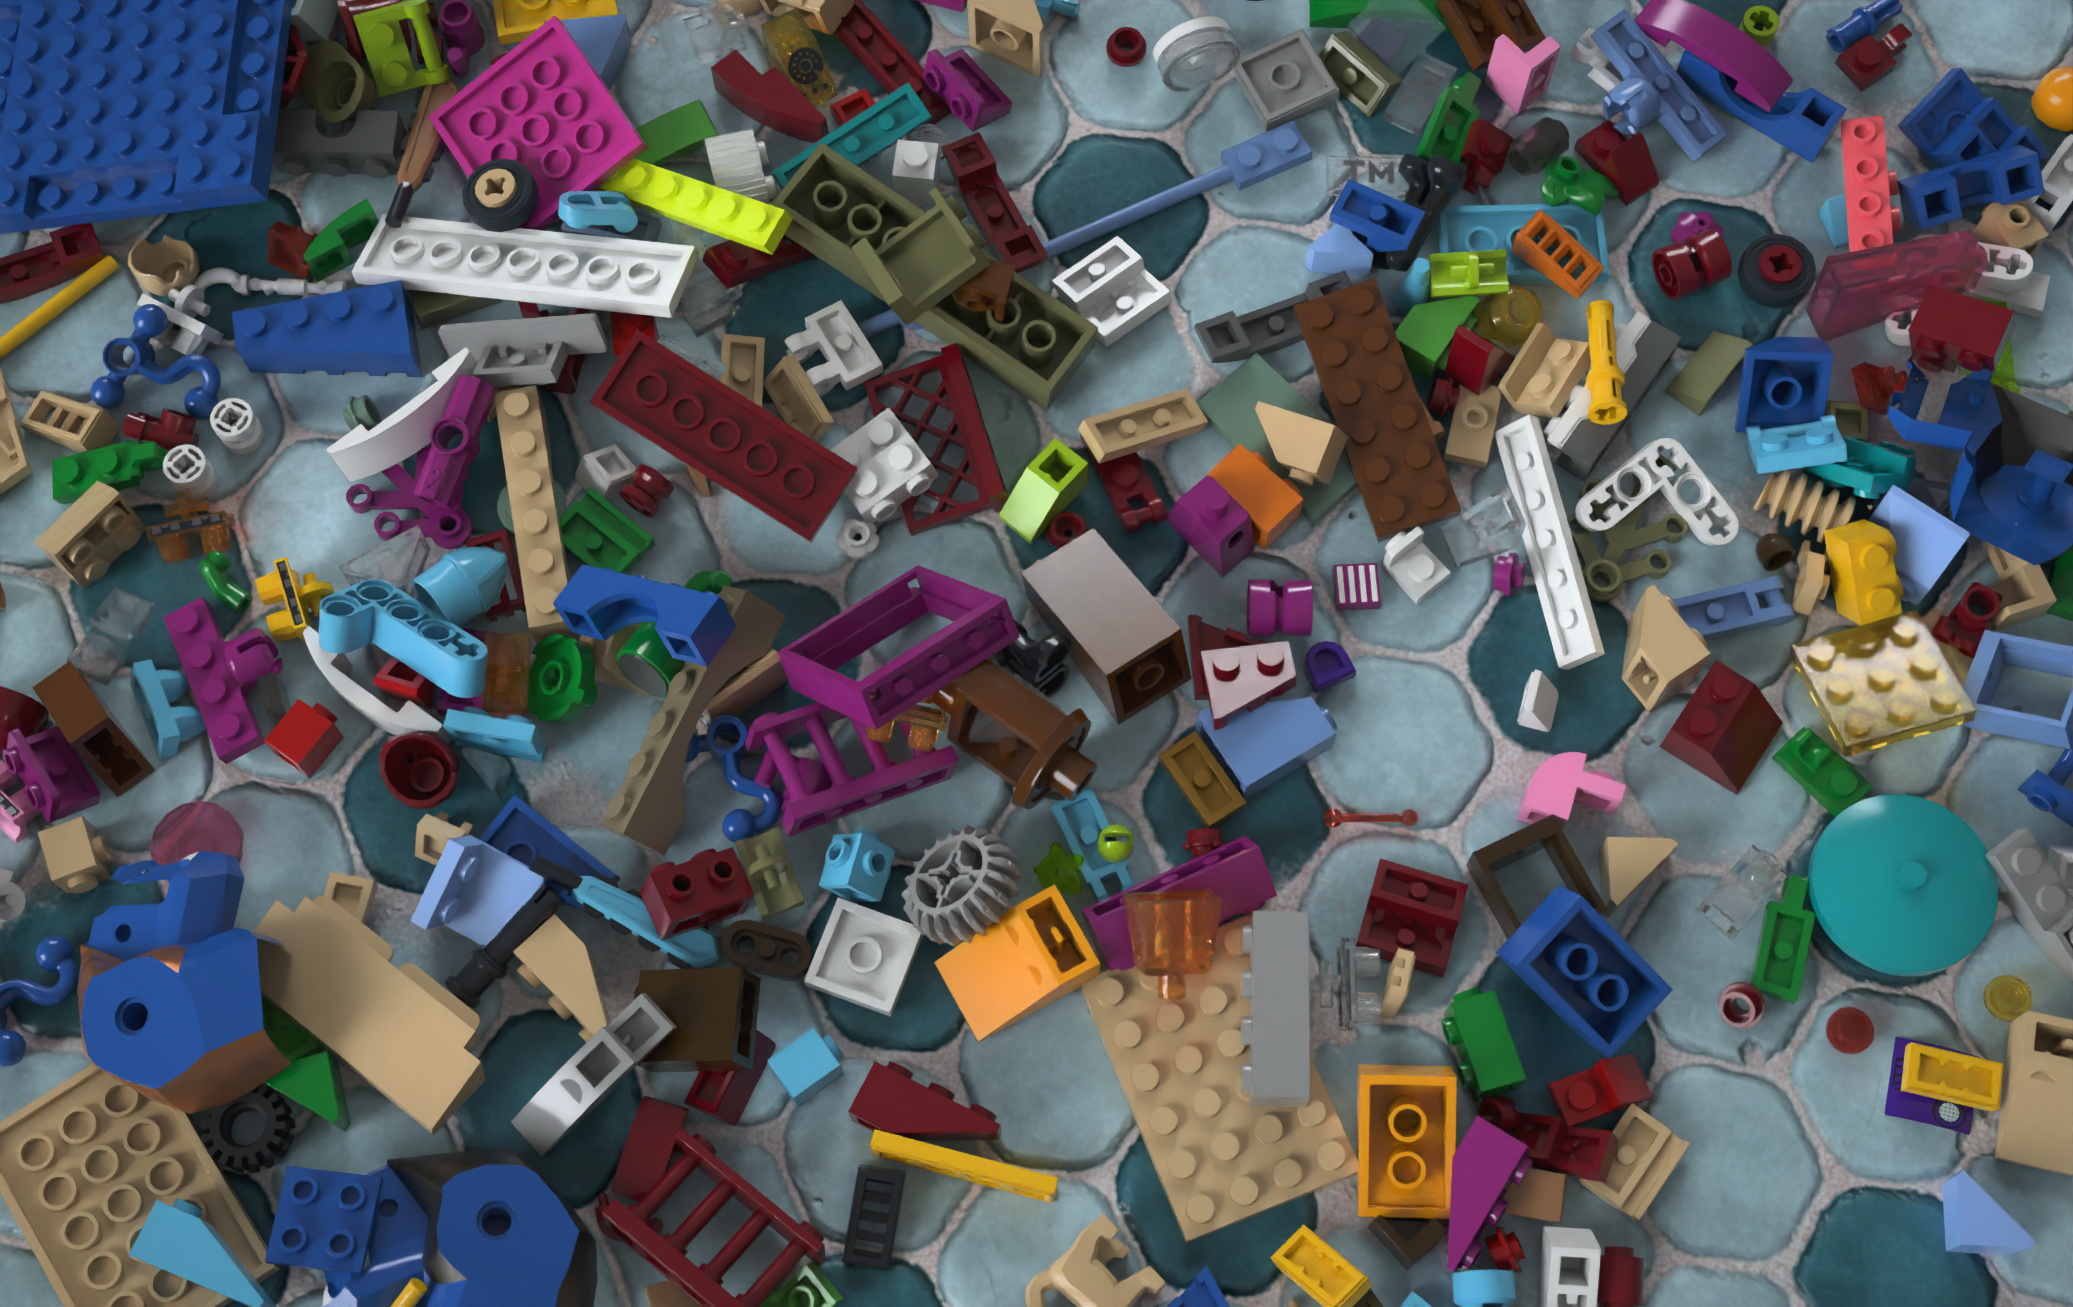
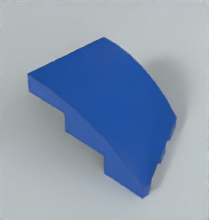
M1962 68L1951 69L1898 125L1906 137L1940 167H1946L2016 145H2021L2037 152L2039 160L2047 158L2050 154L2028 126L2018 127L1995 97L1985 98Z

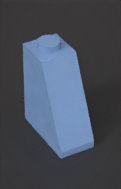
M626 15L561 20L610 91L631 46V35Z
M1312 697L1265 702L1264 705L1252 712L1245 708L1229 717L1228 725L1222 729L1214 730L1210 709L1198 713L1195 723L1196 732L1244 799L1249 798L1331 749L1337 734L1335 731L1337 725L1331 713L1324 706L1319 708Z

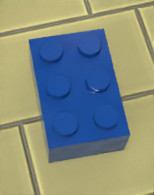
M1560 885L1556 887L1496 952L1586 1045L1608 1058H1611L1673 990L1581 895Z

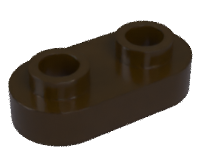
M746 919L736 921L725 930L722 937L723 952L732 965L781 980L793 981L800 979L807 974L813 960L810 944L804 936ZM745 940H751L755 943L753 950L748 953H742L738 950L740 943ZM788 952L798 954V960L792 965L784 964L782 958Z

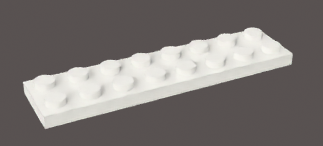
M383 214L357 260L352 274L356 284L378 285L401 280L404 289L672 318L698 257L695 246L523 228L493 232L487 231L474 223L406 216L400 228H392L385 222L387 214Z

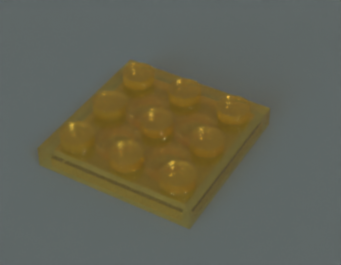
M1917 610L1791 645L1790 658L1845 757L1974 721L1975 707Z

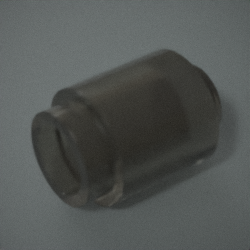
M1543 117L1513 140L1512 147L1507 151L1511 165L1518 173L1524 176H1528L1531 173H1539L1548 163L1560 157L1569 149V132L1561 121Z

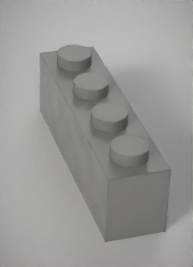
M1253 911L1250 925H1242L1241 952L1250 953V970H1242L1241 998L1250 999V1015L1242 1016L1241 1045H1249V1063H1241V1091L1249 1092V1105L1306 1107L1310 1099L1309 912Z

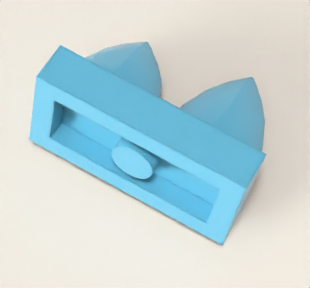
M151 659L133 663L130 686L158 758L163 759L175 756L178 752L179 743L197 736L206 729L198 707H170L169 703L176 701L190 687L186 675L177 671L155 670Z

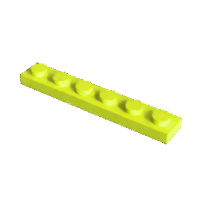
M637 159L630 161L594 190L623 192L633 206L773 255L793 220L784 209Z

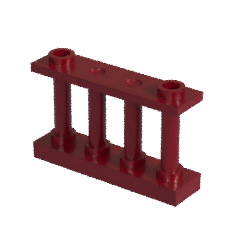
M682 1128L674 1134L677 1150L682 1156L637 1205L631 1204L628 1208L617 1199H614L602 1212L606 1228L700 1307H759L804 1255L819 1267L826 1260L825 1245L822 1243L824 1237L813 1225L805 1220L800 1224L797 1223L715 1156L717 1153L716 1149L706 1138L697 1133L692 1137ZM698 1167L717 1183L716 1187L672 1235L666 1233L662 1238L649 1227L652 1224L650 1218ZM733 1196L753 1214L708 1265L702 1263L697 1267L685 1257L688 1253L686 1247ZM769 1225L786 1239L789 1244L744 1295L738 1293L736 1297H733L721 1287L724 1283L722 1277Z

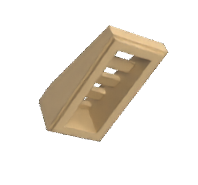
M42 390L19 424L26 431L78 453L109 446L120 429V425L104 409ZM53 407H55L56 409L48 422L43 424Z

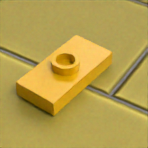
M1911 1042L1905 1046L1901 1091L1994 1112L2000 1107L2004 1063Z
M1304 1224L1270 1257L1279 1270L1323 1307H1353L1372 1287L1366 1275Z

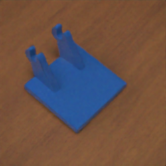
M287 1166L265 1262L268 1264L363 1275L384 1179L378 1176Z

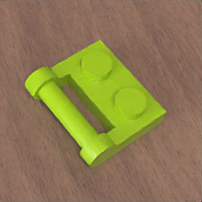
M408 0L353 15L380 97L427 84H439L451 78L448 65L442 63L427 16L430 12L427 0ZM406 18L412 20L426 64L425 68L414 70L399 20Z

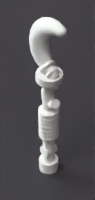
M224 267L206 270L194 282V285L202 288L203 291L213 284L227 283L236 292L241 293L242 296H249L251 290H263L267 296L274 291L278 295L306 296L308 293L324 295L346 291L345 281H333L330 284L325 281L308 283L306 279L278 278L277 281L259 280L258 278L250 279L249 275L240 276L234 270Z

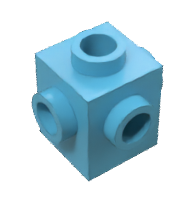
M855 829L853 834H835L826 852V862L818 886L850 902L881 901L886 882L891 874V865L896 850L879 842L880 836L868 830Z

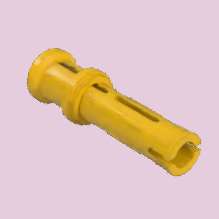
M1596 300L1590 303V307H1586L1591 370L1586 376V388L1591 392L1588 418L1596 424L1610 425L1622 421L1627 416V404L1622 401L1621 389L1625 385V375L1618 368L1614 305L1606 300Z

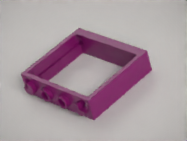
M918 565L781 649L777 654L792 690L877 730L1014 642L1020 636L1006 598ZM917 578L920 587L913 586L909 588L908 583ZM927 612L954 621L859 682L835 671ZM876 690L877 695L870 698L869 693Z

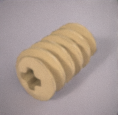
M1791 469L1779 471L1777 474L1771 473L1753 507V511L1758 512L1766 504H1769V518L1772 520L1783 511L1786 512L1785 526L1788 528L1798 519L1802 520L1801 534L1803 535L1817 527V542L1822 543L1825 540V530L1848 524L1855 509L1856 498L1850 496L1843 503L1838 504L1840 494L1838 489L1831 490L1823 497V482L1817 481L1807 489V475L1801 473L1796 479L1790 481Z

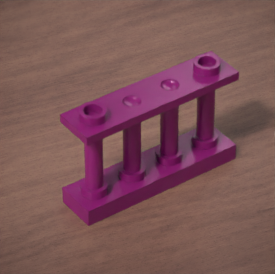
M876 690L869 693V696L872 697L877 695ZM819 702L781 715L772 712L760 716L751 724L745 742L748 751L768 746L792 799L787 804L781 820L788 837L951 779L959 762L952 745L936 750L935 747H930L915 715L902 713L896 719L914 756L911 760L896 764L895 761L889 760L875 729L849 717L874 768L871 774L856 779L855 776H849L825 726L848 716ZM806 731L809 732L833 782L830 789L816 794L813 790L807 789L784 740Z

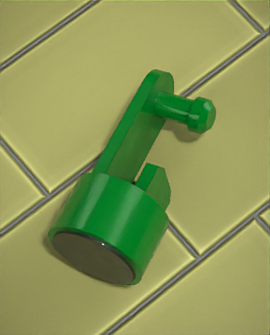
M701 571L691 577L683 587L700 592L711 591L718 594L724 585L732 587L733 582L730 575L725 571ZM642 622L616 654V662L622 673L636 687L650 695L665 698L669 693L671 680L681 671L685 661L672 658L655 629L656 622Z

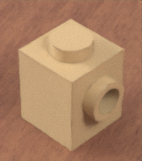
M2025 200L2007 205L1997 202L1990 204L1982 211V218L1973 231L1979 242L2018 248L2026 251L2031 257L2036 255L2049 236Z
M83 816L38 832L51 881L67 894L70 892L78 894L90 891L98 885V882L111 877L107 862L112 860L108 842L103 835H98L97 829Z

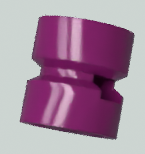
M1248 580V636H1273L1277 629H1281L1285 636H1311L1313 621V590L1311 580H1285L1282 586H1277L1274 580Z

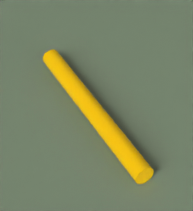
M108 254L0 338V360L120 268L118 263Z

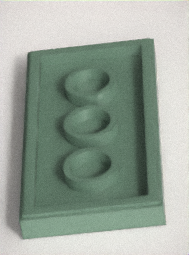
M1255 353L1199 400L1197 404L1208 420V424L1233 448L1240 443L1249 452H1258L1267 461L1272 472L1281 479H1289L1298 487L1301 497L1304 498L1301 513L1312 524H1315L1357 487L1356 480L1344 448L1329 485L1315 480L1313 486H1308L1288 477L1290 471L1277 462L1255 408L1258 401L1330 424L1332 423L1258 353Z

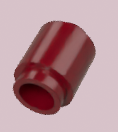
M1604 1247V1255L1600 1257L1597 1304H1599V1307L1643 1306L1644 1259L1634 1257V1248Z

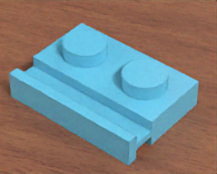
M464 707L463 711L448 709L443 726L452 740L456 741L455 745L457 747L543 763L547 745L543 744V738L539 730L530 719L517 715H508L506 719L490 717L488 712L474 707Z

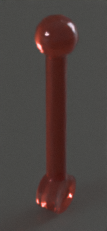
M1333 808L1324 812V822L1328 827H1337L1342 822H1402L1405 826L1410 827L1414 826L1418 821V815L1412 809H1406L1402 813H1341L1340 810Z

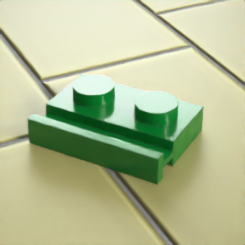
M591 487L586 490V495L579 502L576 501L559 518L565 551L584 565L601 569L607 567L618 573L628 574L642 559V555L649 548L652 549L656 545L651 535Z

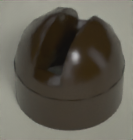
M1768 533L1762 536L1756 543L1755 553L1758 561L1766 571H1774L1790 562L1795 555V550L1784 536Z

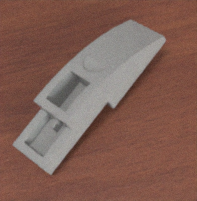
M2017 829L1985 854L2005 886L1999 891V894L2012 913L2046 956L2073 983V897L2030 830Z
M641 993L608 1026L602 1027L534 1095L511 1123L541 1157H544L677 1027L646 993Z

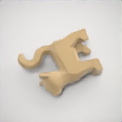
M1102 1213L1079 1234L1072 1247L1048 1269L1036 1274L1025 1289L1026 1307H1045L1044 1294L1046 1291L1055 1288L1076 1307H1134L1143 1294L1156 1295L1165 1287V1281L1151 1266L1145 1267L1123 1281L1118 1282L1105 1266L1112 1259L1122 1260L1130 1249L1114 1237L1119 1230Z

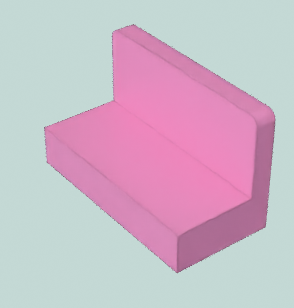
M1502 34L1495 41L1485 77V84L1515 113L1519 114L1547 92L1561 46L1551 36H1548L1525 54L1506 35Z

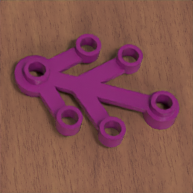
M432 444L417 452L415 480L398 463L381 471L400 491H371L364 484H356L348 489L346 500L351 509L356 513L363 514L370 510L419 509L428 518L400 520L393 512L379 514L374 521V528L378 536L384 541H394L399 537H431L437 546L453 550L463 547L466 544L465 541L469 540L472 535V521L469 515L461 510L463 484L469 475L468 468L451 509H443L431 505L413 495ZM358 495H368L364 502L354 503ZM395 522V527L392 530L382 531L384 524ZM450 522L457 523L453 530H443L446 524Z

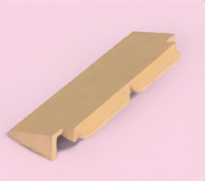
M305 896L294 912L279 900L275 901L253 931L274 938L284 945L281 946L257 938L261 996L434 1135L486 1081L481 1061L468 1052L478 1042L476 1032L481 1025L478 1014L415 964L406 963L397 969L390 963L394 955L392 947L330 897L318 896L312 901Z

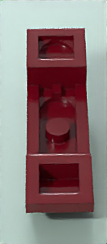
M980 132L942 146L943 155L959 192L979 231L997 260L1015 265L1016 273L1049 261V256L1032 225H1026L997 173L996 161Z
M92 223L71 225L49 232L52 242L0 258V304L25 298L55 287L83 273L103 259L104 254Z

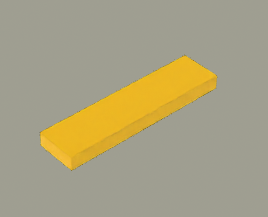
M876 1129L873 1132L870 1147L875 1157L1048 1203L1055 1200L1058 1189L1057 1177Z

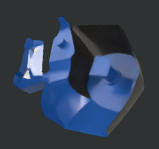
M1914 352L1907 360L1906 368L1910 370L1904 392H1893L1887 408V417L1904 440L1962 452L1950 483L1952 522L1970 532L1971 535L2033 565L2073 552V417L1991 383L1993 372L1982 369L1981 372L1972 371L1961 381L1950 385L1937 424L1916 420L1929 380L1925 379L1923 372L1912 361Z

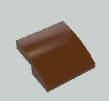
M1438 0L1435 3L1473 71L1489 66L1495 41L1502 34L1506 35L1524 53L1530 51L1546 39L1524 0Z

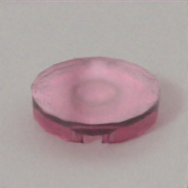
M195 801L181 804L168 812L155 827L150 843L151 859L156 860L159 865L180 862L188 855L199 851H209L233 855L240 865L243 856V830L235 817L216 803Z

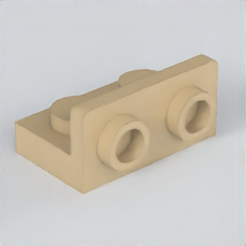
M1537 323L1499 383L1500 390L1515 413L1549 418L1557 417L1569 399L1572 389L1579 383L1591 364L1589 342L1556 339L1546 323Z

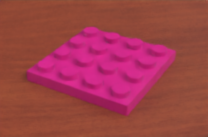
M553 16L428 117L468 177L475 169L486 162L497 159L515 160L529 170L538 185L539 201L535 212L530 218L517 227L523 229L543 231L559 218V197L563 193L595 190L648 148L564 23L556 16Z

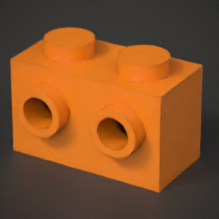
M1240 443L1207 474L1226 489L1249 513L1252 518L1253 539L1264 550L1300 517L1304 498L1301 497L1298 487L1289 479L1279 478L1269 469V464L1262 455L1256 451L1249 452Z

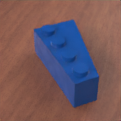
M401 280L232 312L236 350L250 372L305 374L307 370L326 371L328 375H344V371L368 372L369 376H387V373H406L407 377H423L412 304Z

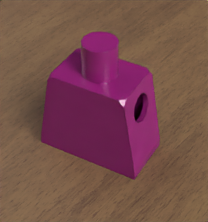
M1209 475L1204 477L1176 501L1166 520L1221 577H1224L1254 551L1251 516L1226 489Z

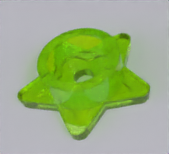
M1053 842L1050 845L1049 856L1043 858L1039 865L1034 867V873L1038 876V880L1044 889L1055 884L1061 895L1064 892L1078 895L1083 891L1078 872L1084 862V857L1082 855H1067L1059 843ZM1059 869L1063 870L1062 877L1058 875Z

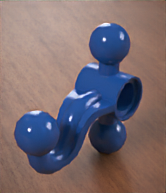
M145 304L139 307L134 313L133 323L135 330L131 337L115 338L104 347L102 353L103 362L110 372L108 375L97 378L92 383L90 389L92 400L102 408L113 409L124 401L126 392L123 383L128 376L143 375L158 384H173L189 373L198 371L203 376V384L191 389L186 394L184 406L190 416L198 420L209 419L213 408L219 403L217 394L221 385V375L217 366L209 358L199 354H189L167 368L160 367L154 363L156 360L155 351L149 340L151 337L161 335L167 329V314L160 306L155 304ZM127 346H130L135 353V362L131 367L123 359V352Z
M722 715L710 722L707 734L696 735L693 733L689 742L685 764L693 761L699 753L709 751L716 761L722 763L726 782L733 790L744 795L760 798L764 802V810L760 814L753 815L748 810L735 809L725 816L722 822L724 836L729 841L735 843L742 839L755 837L756 833L770 829L778 821L782 813L780 809L782 800L779 792L772 785L770 788L762 787L754 782V778L746 777L742 774L740 760L747 752L745 742L750 727L745 728L744 723L735 716ZM725 731L736 733L740 738L738 743L731 748H722L715 743V740L720 733ZM767 745L762 747V748L768 750V746H767Z
M49 936L43 939L36 949V960L39 966L47 971H58L60 974L59 982L56 985L45 987L25 979L11 980L0 984V1066L7 1067L19 1063L25 1056L27 1047L26 1041L21 1034L16 1031L5 1030L7 1025L5 1010L19 997L46 1006L60 1004L67 1000L76 990L79 981V970L73 960V947L66 938Z

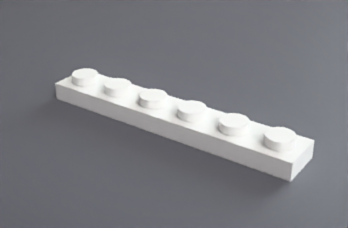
M1529 414L1495 431L1494 434L1557 664L1561 669L1570 670L1604 655L1605 652L1538 417Z

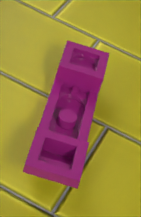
M1650 0L1634 20L1647 37L1663 47H1666L1672 40L1738 81L1734 91L1768 112L1772 110L1793 82L1792 77L1782 65L1755 40L1726 20L1682 0Z

